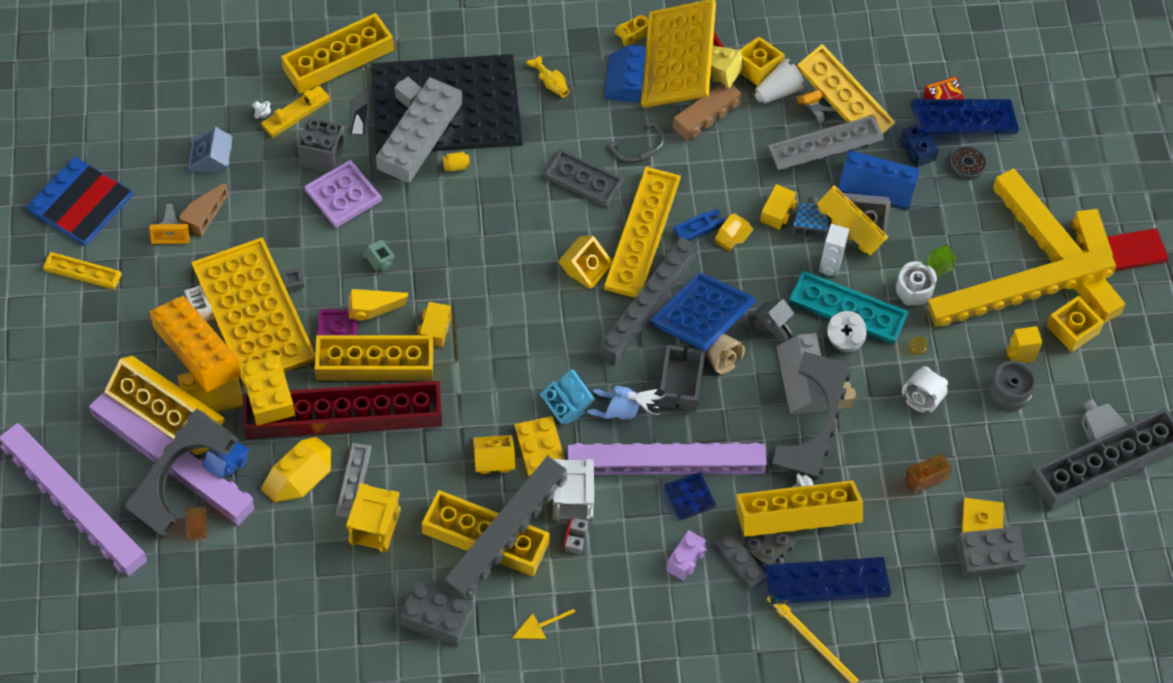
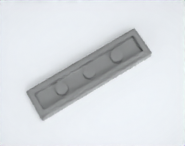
M352 443L336 508V516L349 518L360 483L364 484L372 450L370 445Z

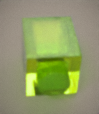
M945 244L931 250L927 263L938 277L952 271L957 258L949 246Z

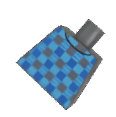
M809 197L807 203H800L791 236L826 240L829 231L828 216L818 210L819 206L817 203L819 199L817 197Z

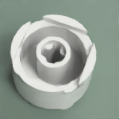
M910 262L904 265L900 271L896 283V293L905 305H922L927 303L928 299H931L937 276L929 265L927 267L922 265V262Z
M843 311L833 316L828 324L830 343L841 352L849 353L859 349L866 340V325L861 316L851 311ZM845 328H849V331H852L849 332L848 336H845Z
M923 366L921 369L916 370L903 386L902 395H906V402L913 409L922 413L925 411H930L929 413H931L946 396L948 381L931 371L930 368Z

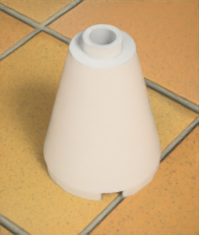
M784 59L755 89L756 93L754 95L759 103L763 102L766 104L806 88V85H802L804 79L798 68L794 64L790 65L788 63L790 59Z

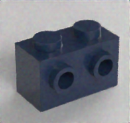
M922 123L902 130L899 139L900 144L906 149L909 159L914 162L916 167L936 161L939 149Z

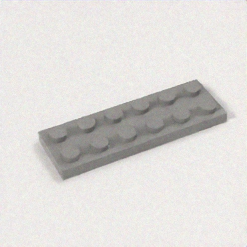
M872 115L768 145L777 169L780 170L797 164H804L811 160L822 159L832 154H839L846 150L856 149L863 145L874 144L884 139L883 133Z

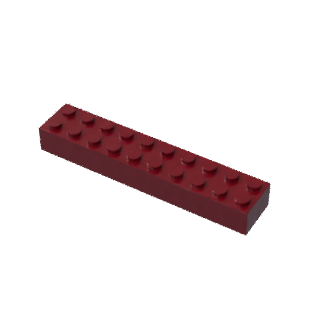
M440 381L289 390L295 416L256 426L248 394L243 393V430L245 439L442 426Z

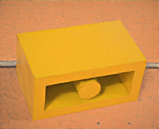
M776 184L761 212L760 222L780 230L783 224L786 225L788 223L790 210L794 211L797 205V200H795L796 192Z
M428 302L427 309H423L422 320L424 321L422 325L419 324L417 335H433V345L443 348L452 316L451 306Z
M1038 327L1014 330L1013 336L1010 338V344L1006 349L1007 356L1011 358V361L1035 362L1042 345Z

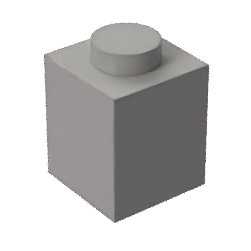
M407 77L395 86V98L409 108L422 88Z

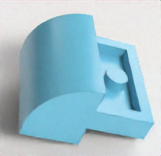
M571 369L558 382L553 381L540 394L561 424L571 423L585 414L584 409L595 400L577 373Z

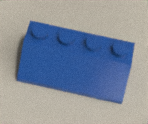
M849 150L838 189L842 193L889 197L891 201L890 206L909 210L920 169Z

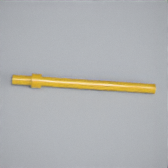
M773 594L767 597V600L777 609V613L782 618L785 617L850 683H858L859 680L790 612L791 609L786 604H782Z

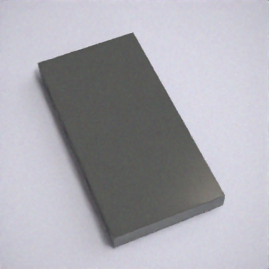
M561 148L543 173L544 179L605 208H608L625 182V178Z

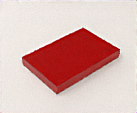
M1157 228L1107 236L1113 254L1112 257L1116 263L1115 271L1165 263L1169 260Z

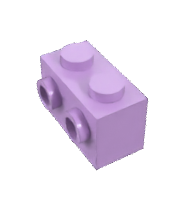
M688 530L669 558L666 571L684 581L688 574L691 575L694 571L697 560L702 559L707 550L705 548L706 540Z

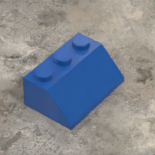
M627 45L610 54L605 99L640 103L646 47Z

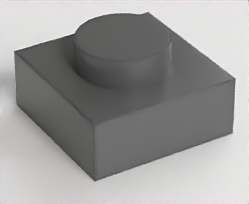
M301 268L282 271L287 291L305 287Z

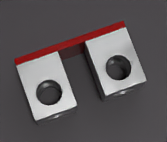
M570 518L563 545L564 552L581 555L584 538L570 536L569 534L585 537L588 528L587 520Z

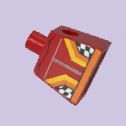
M957 76L925 86L923 97L937 116L948 114L952 121L961 116L959 110L964 103V97Z

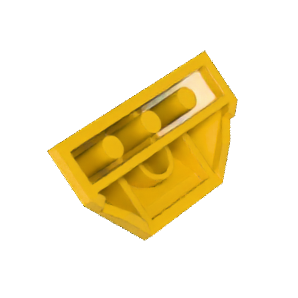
M318 437L301 440L273 466L261 487V491L275 503L303 498L331 472V448Z

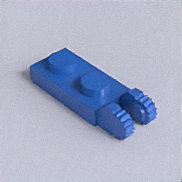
M715 209L674 226L673 232L678 239L683 237L691 241L714 229H719L726 220L720 218L712 222L721 214L718 209Z

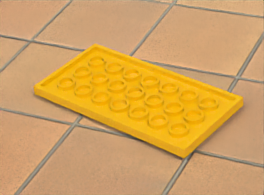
M263 237L191 262L197 279L211 306L225 344L238 358L239 366L240 364L278 354L284 373L315 362L313 347ZM241 371V376H240V378H241V381H242V383H243V385H244V387H245V383H244L243 376H242V371Z

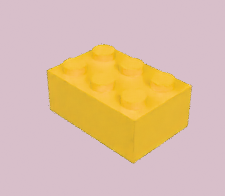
M279 354L240 364L256 426L295 416L292 398Z

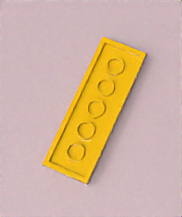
M823 44L796 66L815 89L821 91L822 96L847 123L873 115L883 134L896 123Z

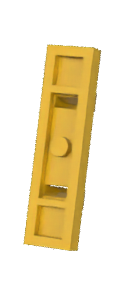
M320 86L311 91L307 90L303 93L302 97L285 108H279L274 111V115L261 122V126L274 138L330 102V96Z

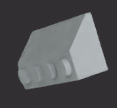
M817 334L796 335L778 345L776 350L790 415L828 411L827 400L820 387L808 377L798 374L804 351L821 356Z

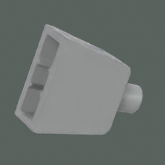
M1092 399L1083 405L1087 412L1084 413L1081 423L1089 443L1127 426V423L1110 404L1098 407Z

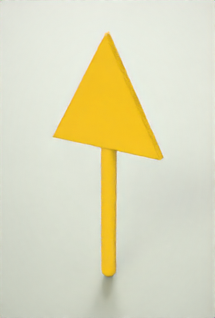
M571 609L540 624L534 614H532L512 639H546L541 627L573 614L575 610Z

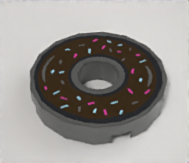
M963 146L956 149L950 159V168L954 174L963 179L964 177L969 179L980 177L987 165L983 152L971 146ZM964 161H970L973 165H966Z

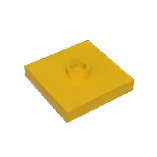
M964 498L962 533L1003 528L1004 503Z

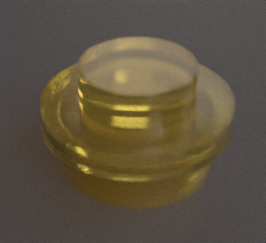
M916 336L911 339L909 349L914 354H924L928 350V342L924 337Z

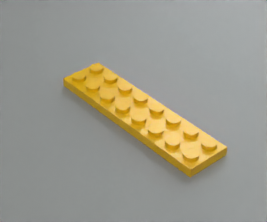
M645 167L604 285V290L635 298L645 286L681 180L680 175Z

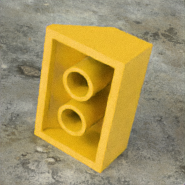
M191 373L177 375L179 387L216 413L243 407V395L239 377L206 392Z

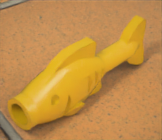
M541 56L526 62V65L534 67L540 72L539 78L543 80L546 88L562 98L569 94L570 90L567 88L565 77L558 70L553 72L547 70L542 65Z

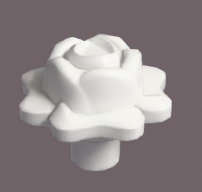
M255 101L252 104V107L255 108L254 117L256 119L259 117L266 118L270 114V102L259 103Z
M797 473V484L792 487L813 485V481L808 475Z

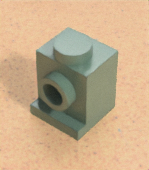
M383 240L368 245L362 256L364 259L367 258L375 271L381 269L383 272L392 266L391 263L395 258Z

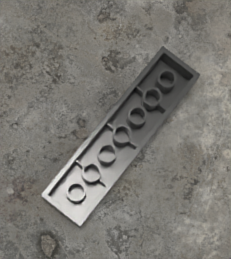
M1163 408L1035 467L1030 480L1049 509L1058 508L1173 454V416L1167 408Z

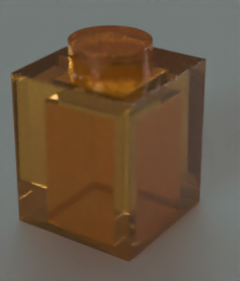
M206 507L186 508L185 531L188 539L201 540L202 538H208V513Z

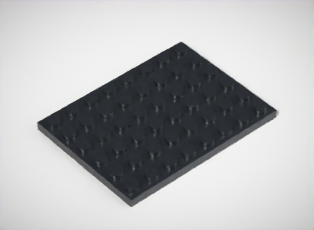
M513 54L371 63L377 154L408 110L404 104L395 98V86L407 77L421 88L431 77L462 91V105L431 152L522 146Z

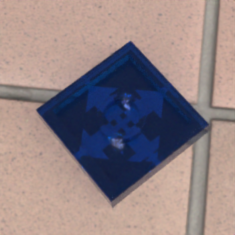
M701 472L664 484V489L679 521L716 508V503Z

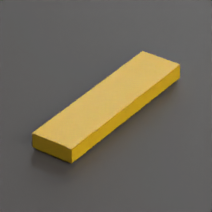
M53 252L49 253L43 266L44 271L115 290L122 275L121 271Z

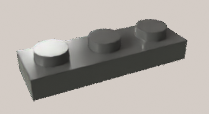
M731 531L715 541L714 545L751 590L767 580V574Z

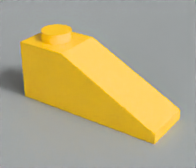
M351 289L348 298L349 319L358 321L369 320L405 305L408 293Z

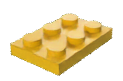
M553 416L515 424V431L528 478L547 455L553 460H565Z

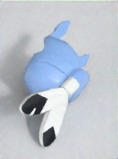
M614 386L611 393L595 389L593 392L598 396L613 399L606 413L596 409L587 410V412L593 416H600L605 419L619 417V420H630L635 417L640 405L649 413L659 415L660 409L652 401L664 397L665 392L655 389L636 393L632 389L622 386Z

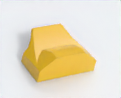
M733 213L719 229L714 243L731 251L734 245L744 243L754 228L750 226L748 221Z

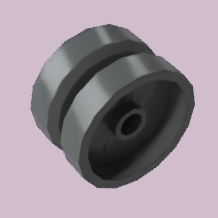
M1020 361L1002 363L996 369L991 382V398L998 406L1007 410L1024 408L1030 402L1037 384L1036 374L1031 367Z

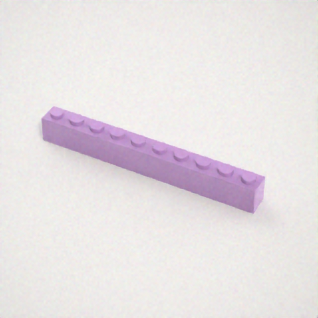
M105 392L89 406L93 417L153 462L160 459L165 447L174 440ZM191 451L180 456L168 473L239 526L254 510L251 495L238 490L234 482H228L224 478L221 479L204 468L203 459L200 458L198 460Z
M19 423L0 436L2 443L0 447L3 452L14 457L12 458L14 463L19 468L23 467L26 470L25 474L30 480L33 481L35 479L38 482L37 486L44 494L47 492L51 496L50 500L55 506L58 507L60 505L63 508L62 512L69 520L73 519L76 522L75 526L81 533L85 531L89 535V541L94 546L98 545L101 548L100 551L106 559L111 558L115 562L113 565L120 573L124 572L127 576H130L147 562L145 552Z
M715 442L711 444L633 443L631 445H622L621 443H613L612 445H603L601 443H594L592 445L575 443L568 445V460L594 459V475L765 474L767 465L765 444L757 442L750 444H740L737 442L720 444Z

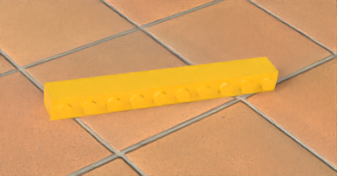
M1014 168L996 177L993 185L995 193L1003 199L1007 208L1012 210L1017 220L1026 227L1027 232L1034 237L1039 247L1048 254L1051 262L1084 253ZM1103 278L1096 279L1089 284L1082 283L1073 288L1079 292L1084 302L1092 308L1104 323L1122 314L1126 305L1107 280Z
M1107 246L928 299L927 308L934 326L944 327L951 322L964 321L975 315L981 316L988 311L1001 310L1008 305H1018L1028 299L1035 300L1045 294H1055L1065 288L1072 289L1082 283L1089 284L1099 278H1109L1115 272L1116 263Z

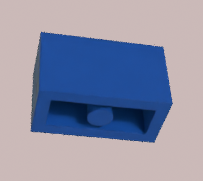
M239 442L235 444L228 455L211 448L207 451L203 467L222 479L246 465L250 449Z

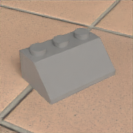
M843 193L887 235L891 203L889 197Z

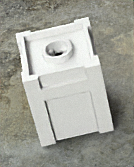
M554 459L567 469L568 479L561 488L558 487L554 491L553 520L559 522L561 519H570L571 517L585 519L588 522L593 520L594 459Z

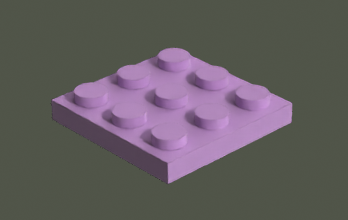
M351 160L304 186L306 193L335 228L382 201L381 195Z

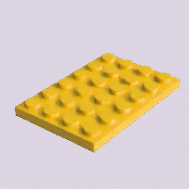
M704 0L649 12L641 105L644 108L709 96L716 10L715 0Z

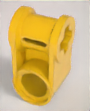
M643 15L636 16L620 24L615 29V34L623 40L624 46L632 45L647 36L649 20Z

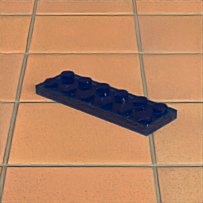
M913 99L911 102L918 134H1017L1019 131L1011 99Z
M884 557L765 565L771 605L890 597L891 595Z

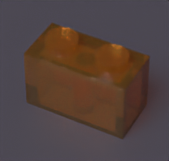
M942 453L908 467L905 480L913 494L949 480L952 468Z

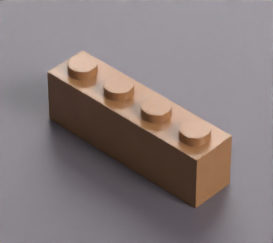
M721 83L709 92L708 97L700 98L675 116L673 129L687 142L692 138H696L705 128H710L719 118H724L730 110L736 109L740 105L741 92L733 85L728 89Z

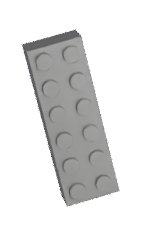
M429 77L377 154V169L410 183L462 105V91Z

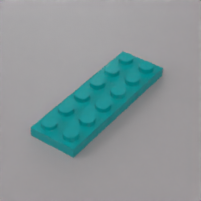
M802 271L789 299V304L830 320L833 316L843 311L859 314L865 322L866 334L893 345L896 343L909 312L806 271Z

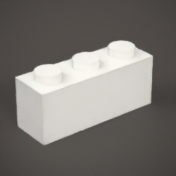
M831 224L819 268L820 273L837 277L849 228Z

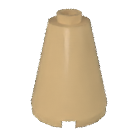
M723 334L705 351V357L713 369L723 375L736 367L734 364L737 360H742L745 347L740 341Z

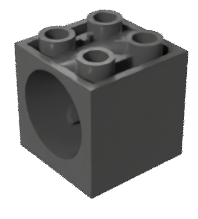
M308 117L297 145L300 167L324 173L337 168L346 147L344 125Z

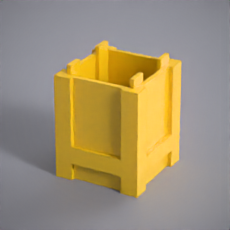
M360 483L346 524V528L349 529L348 542L351 543V546L353 544H360L379 549L380 553L388 551L401 511V506L398 504L399 492Z

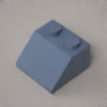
M214 127L193 139L187 170L190 172L217 173L227 168L233 137Z

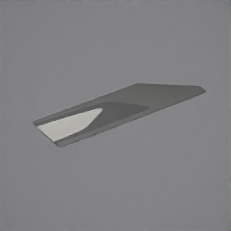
M367 86L353 98L349 134H367L372 86Z

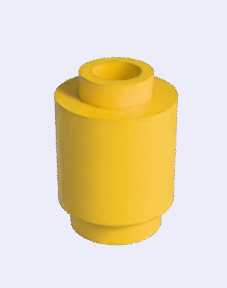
M464 151L450 153L442 157L445 171L466 170L467 165H470L469 155H465Z

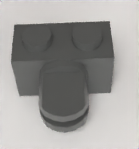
M784 299L765 302L750 316L757 329L760 331L769 330L781 344L794 337V333L786 323L794 312Z

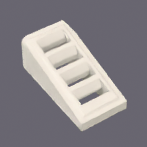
M201 285L184 291L187 300L197 309L206 322L214 319L211 306Z

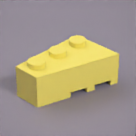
M713 46L710 78L712 82L723 83L729 89L743 69L741 50Z

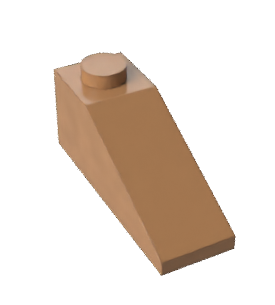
M222 183L191 202L180 213V223L188 224L189 232L202 237L229 195L227 184Z

